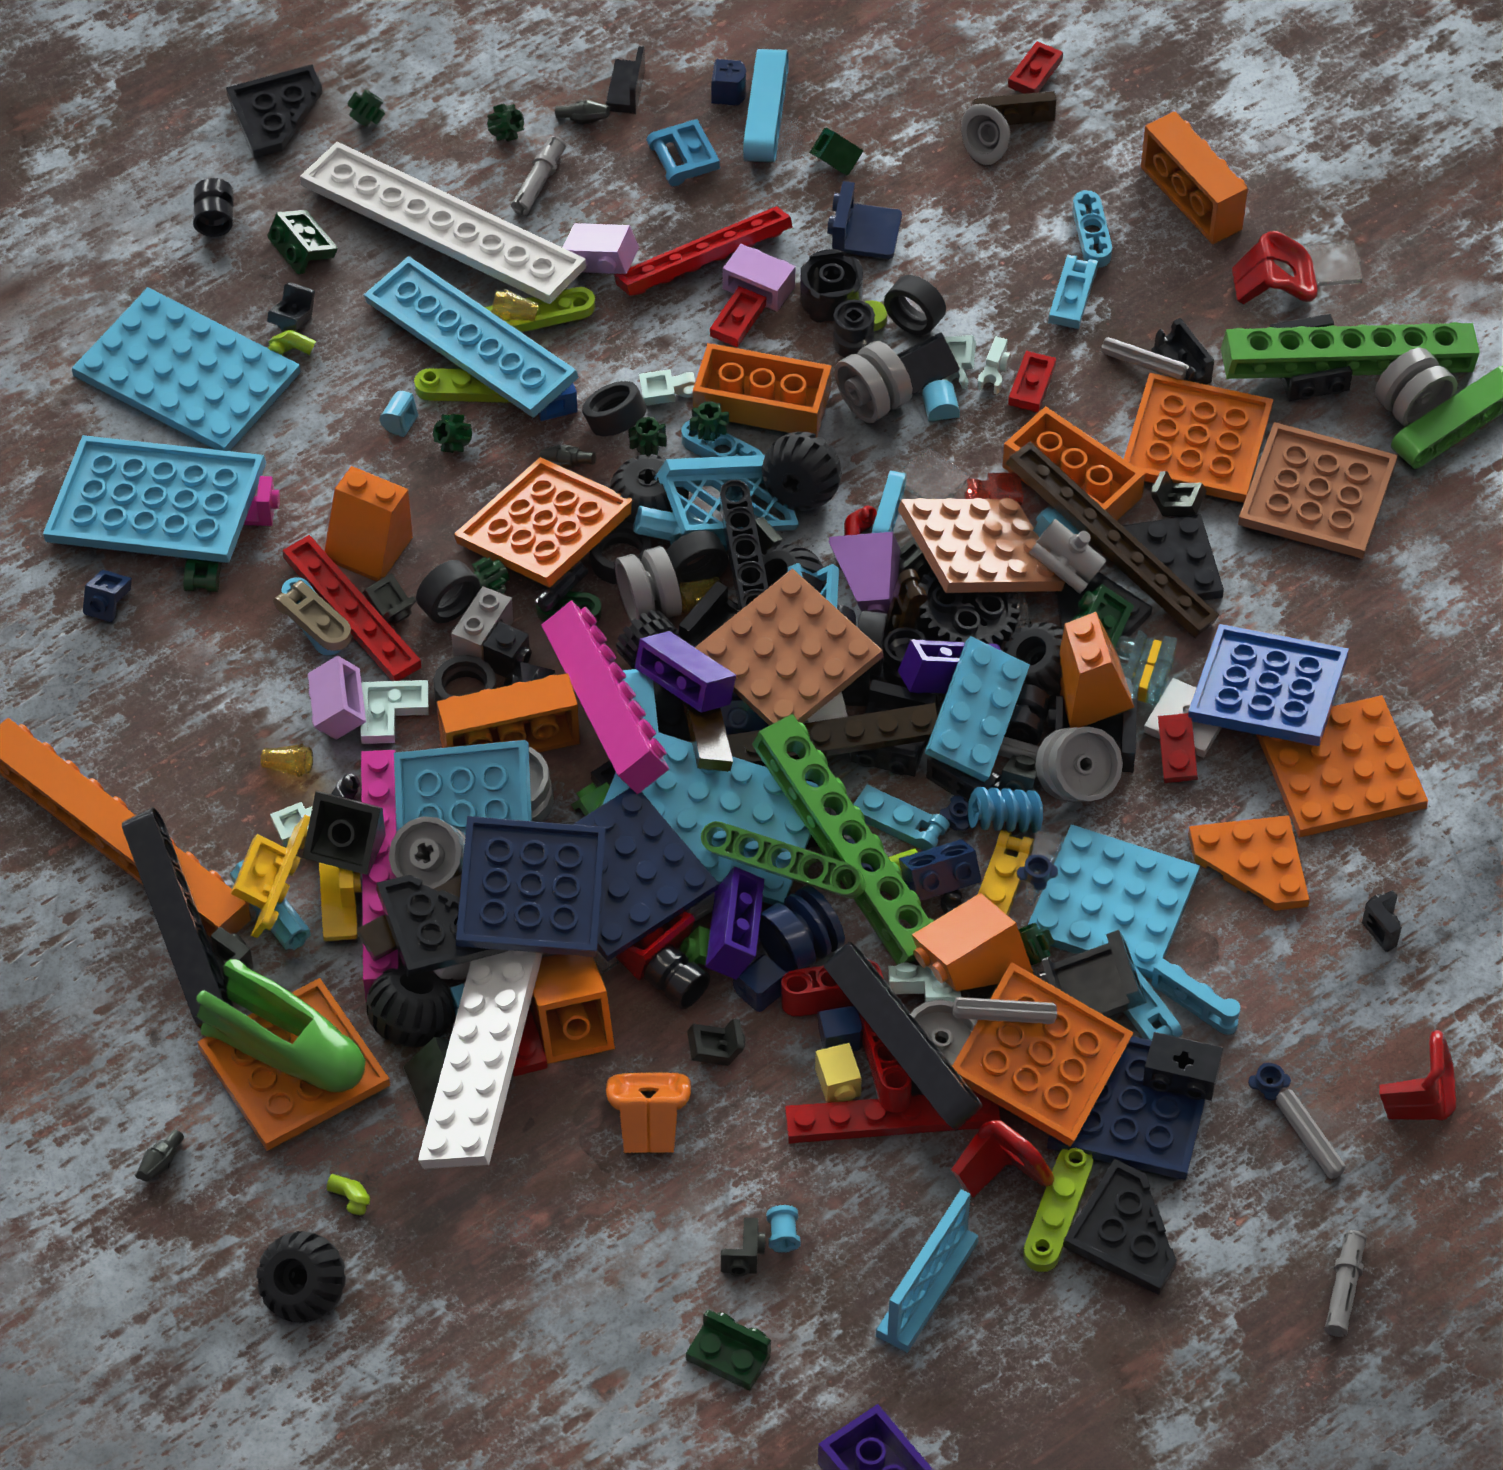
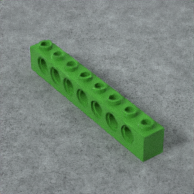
M1458 322L1449 324L1421 323L1411 325L1226 329L1221 346L1226 379L1292 377L1346 366L1351 367L1353 371L1352 376L1382 375L1387 367L1400 355L1420 347L1427 349L1437 359L1439 366L1445 367L1450 373H1464L1474 371L1480 351L1473 323Z
M791 714L760 730L752 746L824 855L849 863L864 874L866 888L860 896L853 899L896 964L916 961L917 959L913 952L916 949L912 934L929 925L934 920L927 917L921 908L918 895L908 888L902 879L900 868L895 862L890 861L884 852L882 841L876 834H872L865 823L862 811L859 807L854 806L846 795L847 792L843 782L839 778H835L828 767L825 755L820 750H817L811 742L805 725L798 722L795 716ZM787 752L796 753L800 759L791 758ZM805 779L813 780L818 787L808 785ZM824 807L832 808L837 815L828 814ZM842 835L852 837L855 843H848ZM861 863L869 864L874 872L865 870ZM846 873L842 876L841 881L847 889H850L856 883V876L854 873ZM880 891L889 893L893 900L883 898ZM899 919L907 921L911 929L903 927L899 923Z

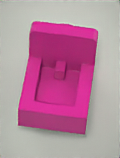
M273 476L259 477L257 496L253 498L244 525L273 526L274 510L279 509L280 491L274 489Z

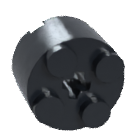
M827 249L814 253L809 257V261L802 265L800 301L804 310L810 314V318L814 322L834 321V312L839 304L847 300L862 301L863 268L855 257L852 260L844 256L843 251Z

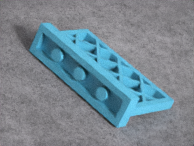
M765 455L666 459L654 477L655 480L658 477L660 484L664 485L682 536L702 530L714 532L715 534H724L722 522L712 516L715 509L720 511V497L718 499L703 490L702 487L712 486L720 491L722 485L730 480L743 481L749 488L750 496L755 494L769 504L766 510L752 502L753 511L759 518L764 517L775 531L796 530L799 523L794 510L788 509L786 504L782 506L777 502L778 499L776 497L773 498L767 491L758 486L764 483L762 465ZM676 487L687 489L693 493V496L690 500L686 499L677 492ZM696 496L712 506L709 513L692 503ZM773 506L782 512L786 520H779L768 513ZM686 511L703 520V523L689 525L685 514Z
M961 1189L890 1298L889 1310L876 1329V1337L907 1353L909 1352L978 1243L979 1235L968 1230L970 1193Z

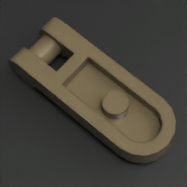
M299 580L291 586V591L286 594L281 593L273 599L276 608L282 614H287L325 649L338 651L350 644L352 639L350 624L303 581Z

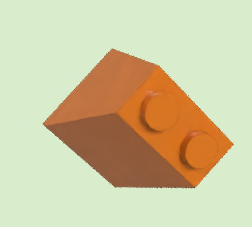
M351 466L334 491L324 552L336 565L377 582L387 575L413 538L409 492L407 488Z
M1097 612L1065 623L1060 647V665L1062 670L1060 696H1063V706L1069 726L1084 727L1134 708L1120 659Z
M981 893L912 934L916 949L913 952L918 963L923 968L928 966L940 983L946 982L955 991L999 984L1011 962L1034 975L1016 922Z
M562 954L542 958L530 1006L546 1055L547 1064L615 1049L607 991L594 958Z

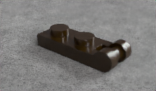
M1055 91L981 97L973 100L972 106L986 104L994 107L1003 115L1008 125L1055 121L1057 100Z
M914 569L905 570L898 576L887 614V635L897 628H914L916 618L920 614L919 607L928 599L924 588L918 585L920 579Z

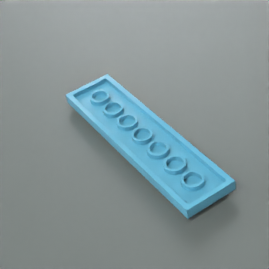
M410 256L404 259L364 294L369 305L533 418L579 378L576 369Z

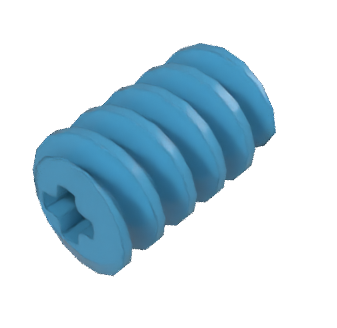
M977 787L972 792L968 802V820L971 828H974L979 820L982 830H987L992 821L993 828L996 831H1000L1005 822L1006 830L1009 832H1013L1016 823H1018V829L1023 833L1028 830L1030 823L1032 833H1039L1043 821V805L1039 794L1033 790H1028L1025 793L1019 789L1012 792L1011 789L1005 788L999 791L998 788H989L987 790L985 787Z

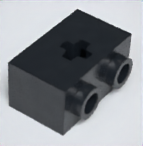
M1154 1032L1145 1065L1143 1085L1159 1092L1170 1091L1186 1095L1194 1100L1205 1099L1212 1101L1221 1066L1223 1047Z

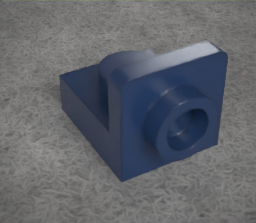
M101 570L85 585L83 613L112 622L116 617L117 602L131 590L132 578Z

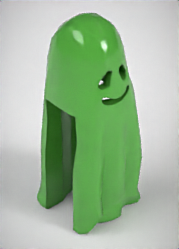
M230 959L224 964V974L228 976V998L266 1021L297 1035L298 1038L293 1044L276 1036L247 1015L207 991L202 990L198 994L197 1002L200 1004V1009L197 1017L203 1022L201 1035L221 1040L258 1061L329 1092L337 1093L350 1090L361 1081L365 1073L366 1060L358 1045L352 1039L343 1035L337 1027L307 1003L273 980L249 969L241 961Z

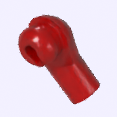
M867 505L847 516L844 522V536L859 535L871 527L876 519V509Z

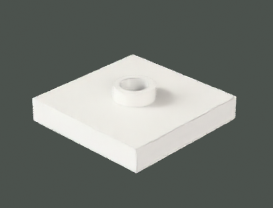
M1172 678L1146 721L1143 732L1160 739L1158 716L1188 713L1196 687ZM1192 722L1195 754L1204 758L1222 727Z

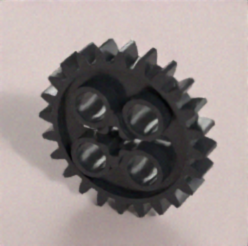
M932 569L930 575H923L922 581L918 585L924 588L928 599L919 607L920 618L917 626L927 627L925 637L935 635L937 637L936 641L966 642L972 636L987 644H998L1000 648L1003 640H1010L1012 632H1015L1020 610L1017 609L1019 599L1013 598L1014 592L945 593Z

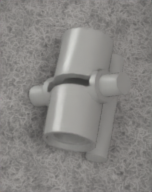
M1057 519L1052 521L1029 551L1032 556L1079 594L1106 562L1105 558L1088 545L1091 539L1088 532L1081 531L1079 534H1074Z

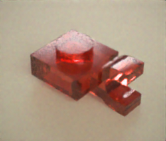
M988 473L987 480L967 479L966 481L967 491L964 493V499L1010 498L1017 501L1019 505H1022L1023 491L1021 479L1016 473Z

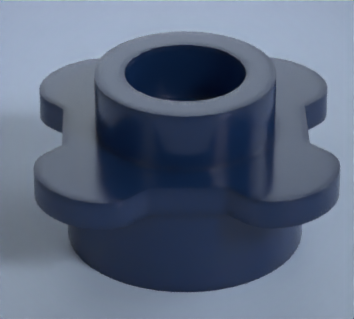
M953 796L948 807L940 810V815L949 821L951 829L956 831L967 830L970 827L968 803L964 801L962 796Z
M1039 854L1029 856L1025 861L1024 867H1020L1017 870L1018 879L1026 880L1037 891L1046 889L1047 882L1058 875L1057 867L1052 865L1046 856Z
M1263 1063L1258 1068L1257 1074L1250 1076L1248 1081L1250 1088L1258 1089L1267 1100L1271 1101L1276 1100L1279 1092L1283 1088L1289 1087L1291 1083L1290 1076L1285 1074L1283 1069L1274 1063ZM1266 1080H1271L1273 1083L1269 1084Z

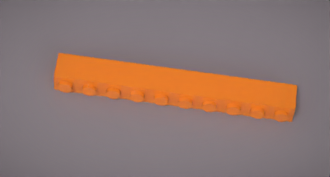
M10 718L5 719L0 724V775L143 885L122 829V822L135 816V814L128 810L126 804L119 797H111L106 793L97 780L93 778L88 779L81 774L78 767L72 761H64L59 757L50 744L47 742L41 743L34 738L31 731L25 725H17ZM171 838L206 934L211 937L219 927H222L230 934L237 933L251 921L250 903L232 895V888L225 884L217 872L213 870L209 872L200 865L199 860L188 851L185 853L179 849Z

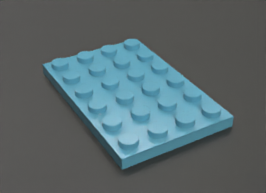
M149 287L144 290L72 367L74 377L214 450L230 451L301 373L300 364L269 350L257 342Z
M82 435L44 529V539L49 543L229 563L257 490L259 477L262 476L266 466L265 457L260 454Z
M656 732L653 738L665 749L667 754L663 758L669 770L645 788L642 793L719 884L735 866L765 879L762 902L771 905L776 903L784 905V899L788 897L793 880L717 856L707 850L701 841L703 828L710 822L718 821L806 849L811 834L768 768L732 756L733 764L731 771L698 769L692 743ZM617 773L614 775L603 805L630 788ZM806 780L808 785L818 787L816 783ZM721 830L713 835L712 844L714 847H720L725 843L727 838L725 831ZM751 841L746 844L744 848L745 857L750 858L757 854L759 850L758 842ZM781 852L776 858L778 868H785L791 862L790 852Z

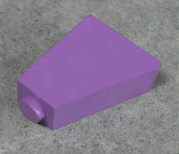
M883 532L829 537V544L860 610L888 614L899 576L900 547L894 533Z

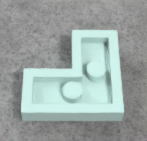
M428 680L361 682L366 722L361 725V744L395 743V716L429 715Z
M912 963L888 966V982L895 994H924L925 1002L934 1000L955 1002L956 998L961 997V991H955L946 982L940 983L928 966L923 968Z

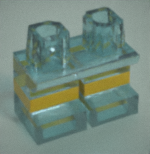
M1138 630L1136 639L1120 636L1115 651L1119 658L1128 660L1127 664L1121 663L1132 699L1157 705L1164 693L1174 663L1177 638L1164 636L1163 641L1147 638V635Z

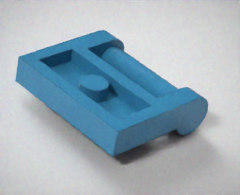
M697 119L652 132L647 137L646 141L650 149L654 150L666 171V179L671 186L681 185L685 179L720 169V160ZM673 142L684 163L683 165H676L666 147L667 143Z

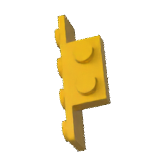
M306 814L294 827L286 848L257 834L253 838L231 894L261 909L251 936L258 938L265 929L270 931L278 918L279 912L274 909L277 902L282 903L289 890L290 885L285 882L288 875L292 876L299 865L301 858L296 856L298 849L305 847L307 827L310 822V816Z
M319 862L324 941L356 939L358 934L355 893L362 892L360 873Z

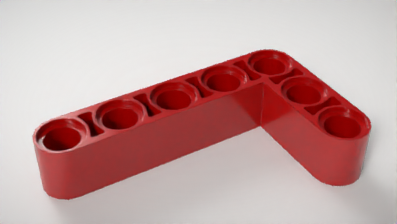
M869 960L883 978L881 968L879 967V965L876 962ZM824 966L793 970L786 973L782 978V1008L788 1015L805 1016L817 1014L818 1011L853 1006L852 1002ZM859 1013L863 1028L862 1042L879 1102L887 1111H904L911 1103L912 1079Z

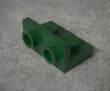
M307 210L276 212L268 233V239L297 274H304L309 260L335 257L338 247Z
M1102 584L1092 593L1087 591L1083 595L1077 606L1081 610L1071 621L1097 612L1115 649L1134 605Z
M707 1309L703 1315V1326L686 1352V1360L750 1391L771 1357V1340L759 1329H748L736 1323L732 1317L723 1312L715 1313Z

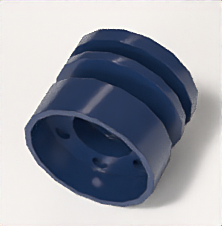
M805 885L797 890L795 894L792 893L786 897L784 905L776 903L761 913L758 933L760 942L770 959L786 973L809 968L815 964L816 957L823 959L845 944L843 927L837 914L826 898L812 886Z

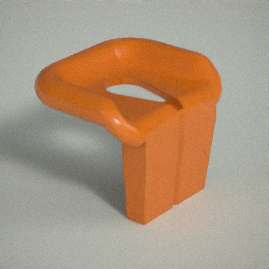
M670 1072L621 1073L613 1075L607 1080V1099L613 1108L620 1111L624 1153L674 1152L677 1110L683 1108L690 1098L691 1080L684 1074ZM641 1091H657L651 1098H645Z

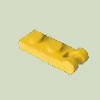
M1001 830L978 894H983L1006 915H1009L1021 882L1017 877V870L1020 867H1024L1025 861L1031 855L1034 839L1025 836L1023 839L1011 836V832ZM1007 849L1019 852L1017 857L1007 855Z

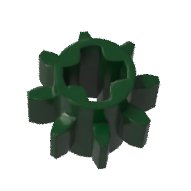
M367 89L364 90L362 95L354 92L347 103L352 108L349 116L365 127H368L371 121L378 125L385 115V110L381 108L384 101Z
M503 103L493 106L495 113L487 115L489 132L496 136V141L505 139L509 142L518 139L517 132L524 130L523 114L518 109H515L514 104L506 106Z
M704 401L699 405L698 409L692 408L690 430H697L699 440L715 441L720 434H727L729 412H721L720 403Z
M442 414V420L437 421L433 428L434 442L442 444V452H463L464 446H467L472 439L471 424L463 422L464 415Z
M655 417L639 419L635 427L633 426L628 429L630 449L636 448L640 455H658L660 446H667L666 425H659Z
M484 557L471 565L475 571L473 573L479 578L480 589L484 586L501 594L507 591L503 584L509 581V573L500 560L496 559L492 562L490 557L487 559Z
M1032 923L1019 929L1031 965L1042 962L1041 959L1050 957V945L1055 942L1048 928L1044 930L1043 928L1039 929L1037 923Z

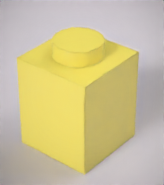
M850 1043L817 1050L815 1070L826 1103L851 1101L855 1097L861 1096L862 1077Z

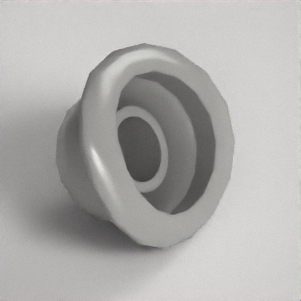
M976 104L965 111L961 120V134L968 153L976 162L983 165L994 164L1003 157L1008 148L1010 128L1006 119L994 107L986 104Z

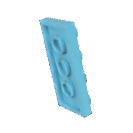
M970 636L963 647L925 754L985 782L990 777L1030 664Z

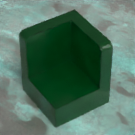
M825 127L809 153L847 176L864 150Z

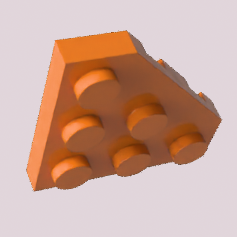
M1289 815L1189 826L1188 836L1194 862L1205 869L1208 866L1223 875V880L1245 893L1250 891L1263 899V904L1274 911L1308 907V891Z

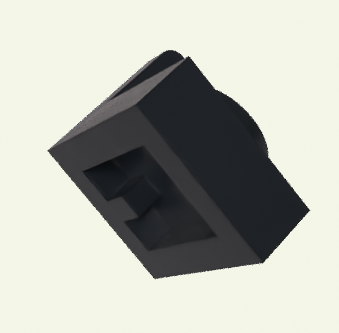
M1394 890L1384 895L1377 894L1370 898L1365 905L1362 924L1385 952L1397 947L1402 928L1397 916L1393 913L1398 896Z

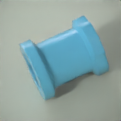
M778 1205L770 1208L766 1212L767 1221L771 1224L772 1235L768 1240L769 1248L775 1252H790L799 1248L801 1240L800 1236L796 1234L795 1223L798 1219V1210L789 1205Z

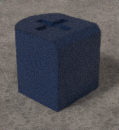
M715 60L711 81V103L725 105L741 104L746 97V67L744 63L739 60Z
M762 954L747 966L737 980L733 979V986L739 997L755 1011L762 1012L782 995V978L786 972L766 954Z
M854 1005L818 1011V1029L823 1049L850 1043L852 1051L861 1049L863 1028L859 1012Z

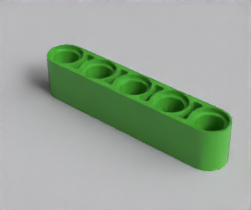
M1503 366L1495 368L1402 429L1392 440L1391 448L1414 469H1418L1503 413Z
M710 822L701 832L702 844L707 850L717 856L845 898H856L866 888L864 874L849 863L723 822ZM718 831H725L727 835L725 843L720 847H714L712 844L713 835ZM751 841H757L759 845L757 854L754 857H745L744 848L746 844ZM781 852H790L791 862L785 868H778L776 865L777 856ZM815 862H822L824 867L822 875L816 879H810L808 875L810 865ZM846 873H854L856 876L854 886L847 890L842 889L840 885L842 876Z

